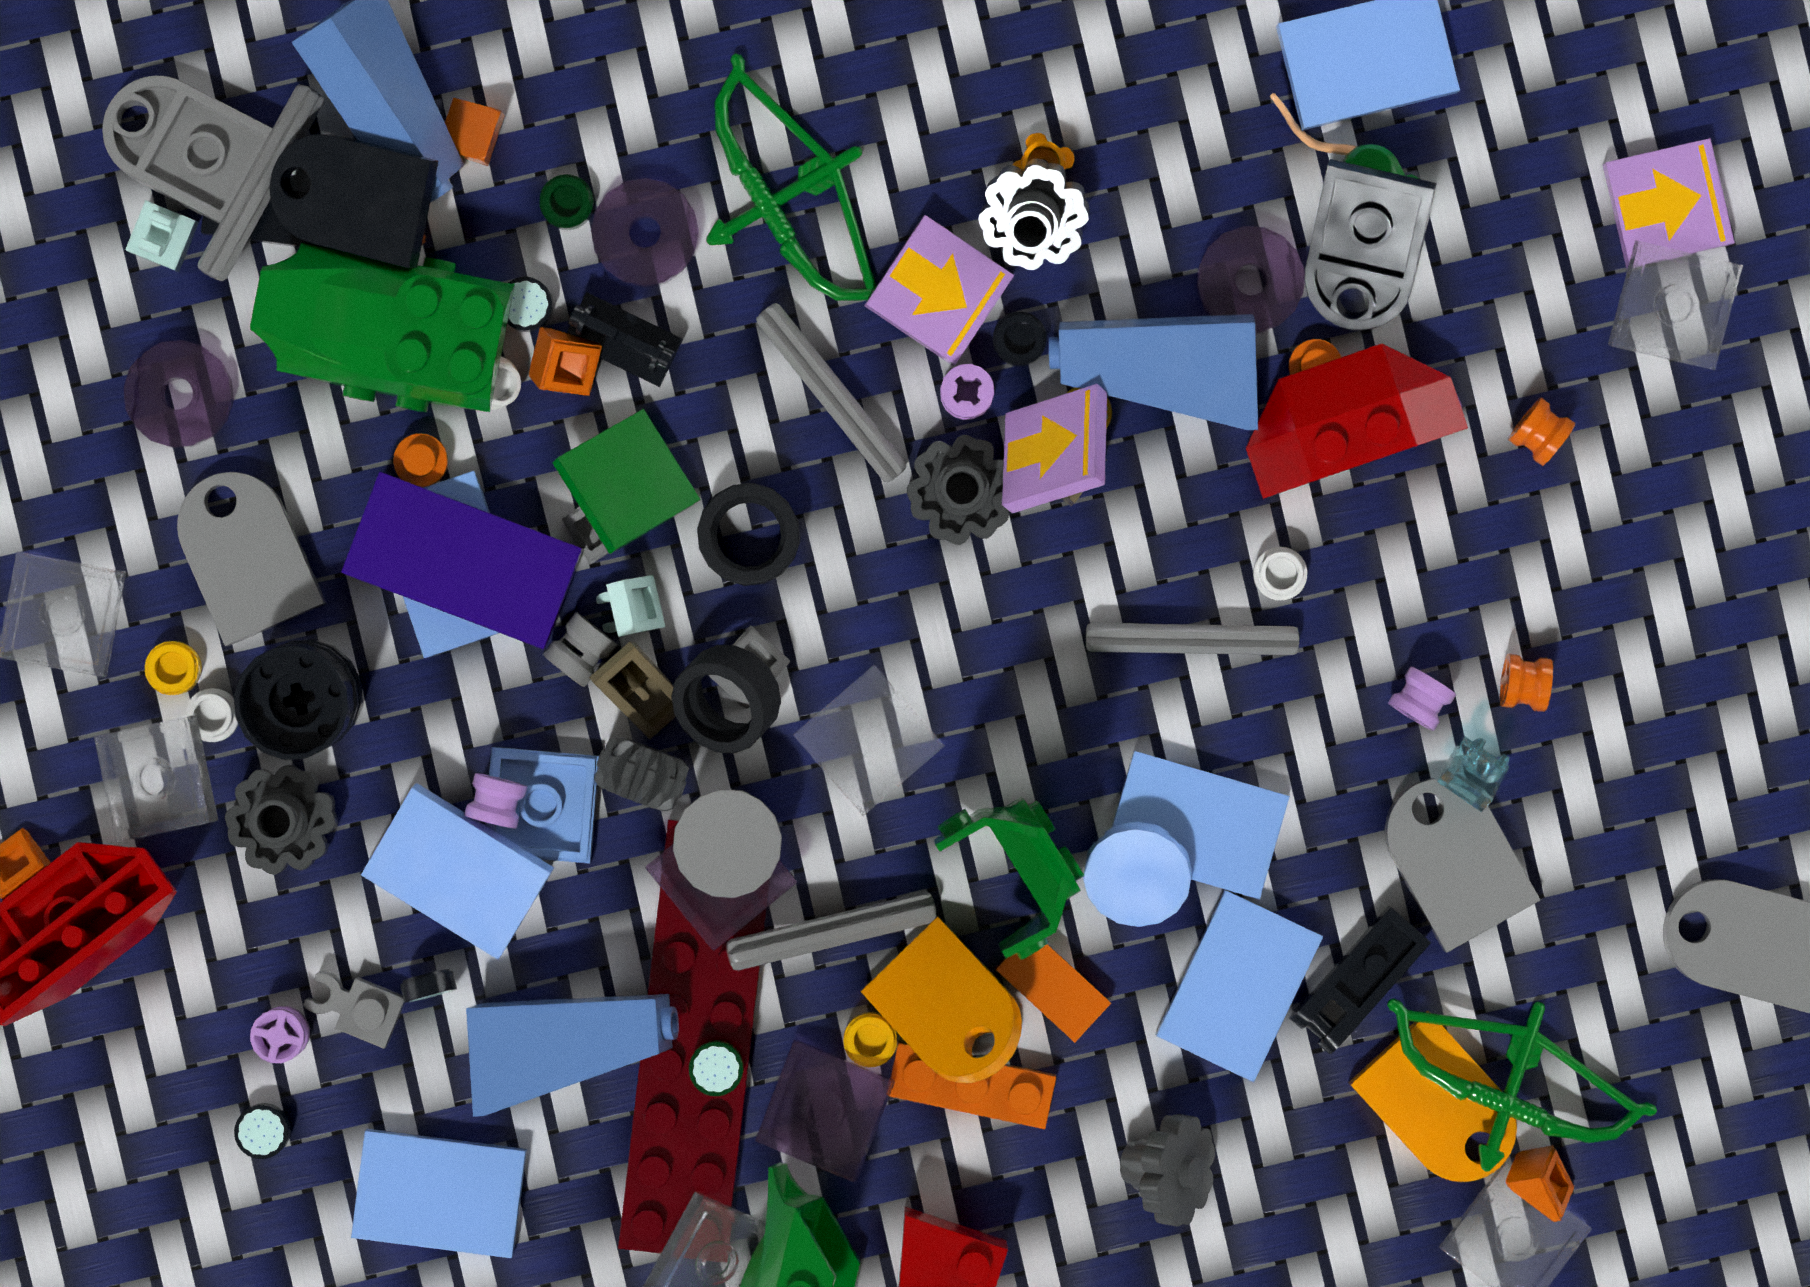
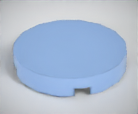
M1135 821L1115 825L1107 830L1104 836L1099 838L1096 843H1093L1087 852L1083 880L1088 898L1101 914L1119 924L1142 927L1159 924L1177 913L1188 897L1192 868L1187 850L1180 841L1178 844L1174 838L1169 836L1167 830L1155 824Z

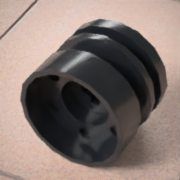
M315 639L292 640L255 657L241 673L234 693L235 717L245 738L262 753L283 760L306 759L342 740L356 724L363 704L362 682L352 661L335 646ZM300 684L304 691L313 690L315 694V700L309 702L307 708L304 702L295 703L293 700V693L300 690Z

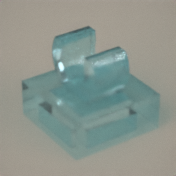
M1465 736L1454 748L1437 782L1482 812L1492 802L1509 769V757L1503 754L1497 759L1483 749L1486 743L1484 739L1478 738L1471 741Z

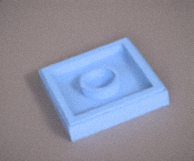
M491 747L489 775L514 781L528 787L525 797L520 799L517 804L516 813L519 816V821L516 829L486 822L485 825L539 859L590 864L598 788L594 777L598 767L596 764L599 756Z

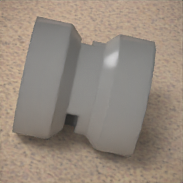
M575 612L566 623L567 632L558 641H552L542 654L568 677L582 687H585L591 680L589 677L594 674V666L600 659L608 658L618 645L594 624ZM576 647L584 654L580 656L573 649Z

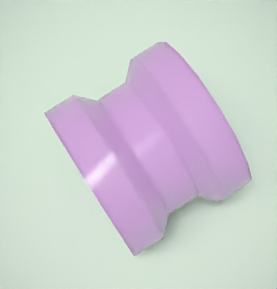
M960 364L952 368L943 378L940 388L941 402L945 410L953 417L962 420L975 419L983 415L990 407L994 396V383L990 375L983 368L973 364Z
M1410 667L1405 674L1406 684L1400 693L1393 694L1388 704L1411 720L1434 731L1439 724L1438 713L1443 705L1451 704L1457 694L1429 675L1414 667Z
M475 773L472 783L476 789L474 801L467 804L464 815L486 823L516 829L519 821V816L516 813L517 804L520 799L525 797L528 786L499 777Z
M278 1006L263 1013L255 1020L250 1032V1042L254 1052L261 1059L270 1063H284L293 1059L306 1048L310 1039V1027L306 1017L299 1010L290 1006ZM285 1023H286V1027L289 1029V1032H290L291 1034H294V1035H290V1034L288 1033V1030L285 1028Z

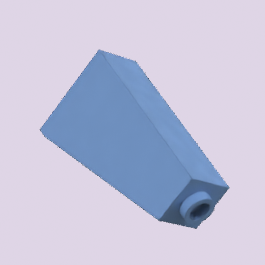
M350 0L292 41V44L358 141L439 161L430 203L453 188L449 178L461 169L464 163L388 0Z
M1253 314L1059 322V336L1049 337L1050 369H1060L1061 384L1080 389L1098 384L1107 392L1108 396L1244 430H1258L1256 333Z
M669 994L480 1003L466 1008L473 1117L486 1116L673 1048L672 1040L678 1037L679 1019L676 1008L670 1007Z

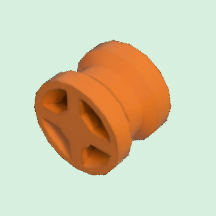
M1541 397L1518 422L1508 437V441L1515 446L1524 445L1533 453V460L1544 466L1568 438L1576 423L1568 417L1559 418L1551 412L1550 403Z
M1507 654L1500 682L1501 707L1513 708L1517 704L1530 705L1534 711L1545 712L1549 705L1552 690V659L1540 657L1535 662L1523 661L1517 654Z

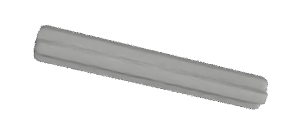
M299 84L292 92L198 262V268L209 277L224 281L231 272L271 199L270 179L278 157L291 143L306 136L324 104V98L314 89Z
M774 303L763 310L756 318L759 327L880 478L888 483L905 471L907 466L904 459L779 304Z
M1090 623L1086 628V648L1090 652L1295 655L1299 649L1298 628L1294 626Z
M929 892L905 896L730 939L726 947L727 956L733 970L738 971L930 924L936 918V906Z

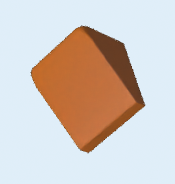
M453 97L445 124L461 158L485 166L489 165L505 117L501 110Z
M540 327L529 369V377L541 390L590 396L602 345L598 342L552 328Z
M21 828L0 844V898L3 900L51 863L24 828Z
M1553 1145L1518 1152L1505 1180L1507 1186L1514 1193L1553 1222L1561 1221L1574 1190V1185Z

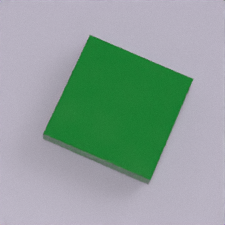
M644 409L559 456L552 462L609 554L636 540L701 500Z

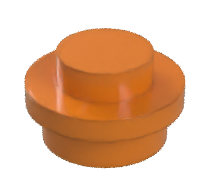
M1307 340L1298 345L1292 352L1288 363L1289 375L1341 358V355L1331 343L1325 340Z
M419 433L410 435L399 443L394 452L393 463L395 471L401 480L424 488L436 484L444 476L448 466V455L445 447L438 439L428 434Z

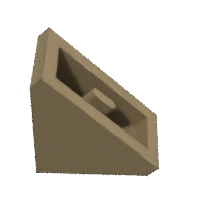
M628 642L589 677L649 739L676 717L671 698L674 685L636 642Z

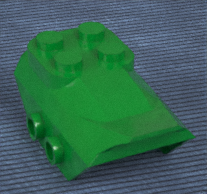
M301 243L298 252L291 257L262 267L250 330L258 335L275 355L277 371L344 386L342 396L374 402L376 393L396 396V407L420 412H427L429 403L490 412L515 284L455 273V263L425 257L423 266L406 268L336 249Z
M1021 796L1005 807L978 809L971 815L968 814L966 809L961 810L938 825L942 835L934 839V843L940 852L985 826L991 828L1041 908L1040 914L999 943L1005 958L1017 953L1020 960H1023L1049 943L1047 937L1056 933L1066 900L1081 891L1076 881L1085 875L1066 846L1059 850L1056 848L1048 835L1056 829L1040 803L1035 800L1028 805Z
M780 1162L769 1166L765 1234L748 1263L740 1287H856L861 1261L824 1197L807 1194L797 1184L786 1163Z

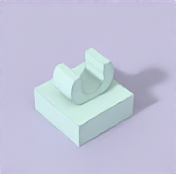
M145 200L125 250L179 272L199 222Z
M654 575L606 584L607 592H603L596 597L597 604L610 602L614 622L603 624L604 632H617L618 637L665 627Z

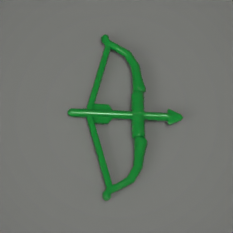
M738 53L733 54L730 61L733 69L714 101L715 131L723 147L731 174L739 176L741 184L755 206L725 224L721 219H718L706 237L707 243L709 245L732 244L734 242L733 234L762 217L776 241L781 245L780 254L798 270L811 287L836 301L868 300L877 286L841 173V169L862 156L861 148L853 146L833 158L745 72V60L742 55ZM739 82L816 155L815 158L799 167L797 181L775 194L771 193L759 171L752 167L729 125L728 102ZM835 185L866 288H841L822 277L796 239V232L780 206L804 191L817 196Z
M1395 998L1390 999L1387 1003L1388 1008L1397 1017L1402 1051L1422 1076L1438 1084L1459 1100L1468 1098L1472 1102L1497 1111L1487 1145L1480 1144L1478 1147L1481 1168L1484 1171H1490L1504 1158V1153L1499 1149L1510 1117L1540 1128L1544 1135L1594 1143L1616 1140L1643 1115L1653 1116L1657 1112L1654 1104L1649 1102L1635 1103L1538 1032L1545 1012V1005L1542 1002H1535L1533 1004L1526 1026L1407 1010L1402 1002ZM1409 1021L1512 1034L1506 1056L1513 1066L1504 1092L1481 1082L1468 1081L1429 1063L1414 1046ZM1543 1048H1545L1629 1110V1112L1612 1126L1588 1128L1551 1115L1542 1107L1517 1098V1094L1525 1070L1538 1066Z

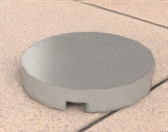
M720 789L701 795L684 810L675 827L673 852L680 872L693 887L714 897L735 898L754 892L771 877L781 857L782 835L776 816L762 800L742 790Z

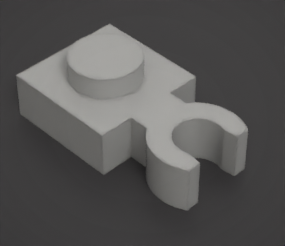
M326 971L316 973L314 979L329 987L330 998L327 1002H319L308 997L305 999L304 1007L316 1014H325L330 1011L339 1013L340 1016L334 1029L385 1049L405 1005L403 995L359 977L355 978L351 989L348 990L343 988L341 980L333 973Z

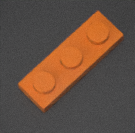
M898 1041L887 1096L1045 1129L1056 1074L1006 1064L997 1073L984 1080L973 1083L952 1082L929 1068L907 1043Z

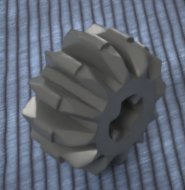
M618 736L610 738L605 749L601 751L596 764L598 767L594 780L600 788L653 809L668 811L674 808L678 798L682 796L687 783L685 780L689 768L684 760L645 744Z

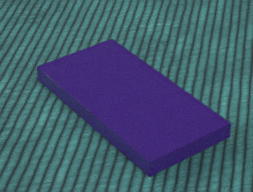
M379 471L341 573L545 650L583 548Z

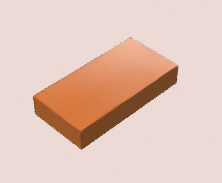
M1048 944L1023 960H1020L1017 953L1004 958L995 968L1074 1043L1111 1004L1102 993Z

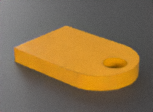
M939 917L935 918L861 991L919 1058L938 1075L952 1082L973 1083L994 1075L1013 1056L1021 1037V1013L1014 997ZM992 1033L995 1039L992 1050L983 1057H973L972 1047L975 1040L983 1034Z
M1414 1022L1409 1026L1414 1046L1429 1063L1468 1081L1481 1082L1502 1091L1442 1025ZM1400 1036L1348 1082L1428 1170L1441 1178L1456 1182H1470L1487 1177L1504 1164L1515 1144L1517 1123L1516 1119L1510 1117L1499 1149L1504 1153V1158L1488 1172L1481 1168L1480 1161L1470 1160L1465 1152L1467 1139L1477 1132L1490 1134L1497 1111L1472 1102L1468 1098L1459 1100L1438 1084L1422 1076L1403 1053Z

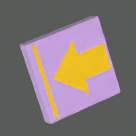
M1711 138L1613 160L1603 164L1626 269L1729 246L1735 243Z
M924 215L864 306L954 366L1014 275Z
M1094 384L1006 413L1002 505L1011 513L1105 485L1107 392L1102 387Z

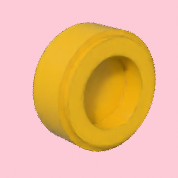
M163 642L150 651L145 661V675L149 684L162 694L180 695L186 693L198 683L201 676L202 665L199 655L191 646L183 642Z
M861 1013L855 1016L846 1026L843 1038L844 1048L849 1058L856 1064L864 1067H877L886 1063L893 1056L897 1047V1033L880 1013Z

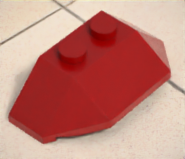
M1381 343L1278 379L1258 421V430H1254L1246 446V451L1264 499L1468 429V425L1450 376Z
M77 842L0 902L1 1026H7L68 998L153 931L177 891L147 849Z

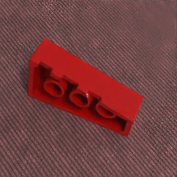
M904 1207L898 1287H996L1008 1252L1007 1241Z

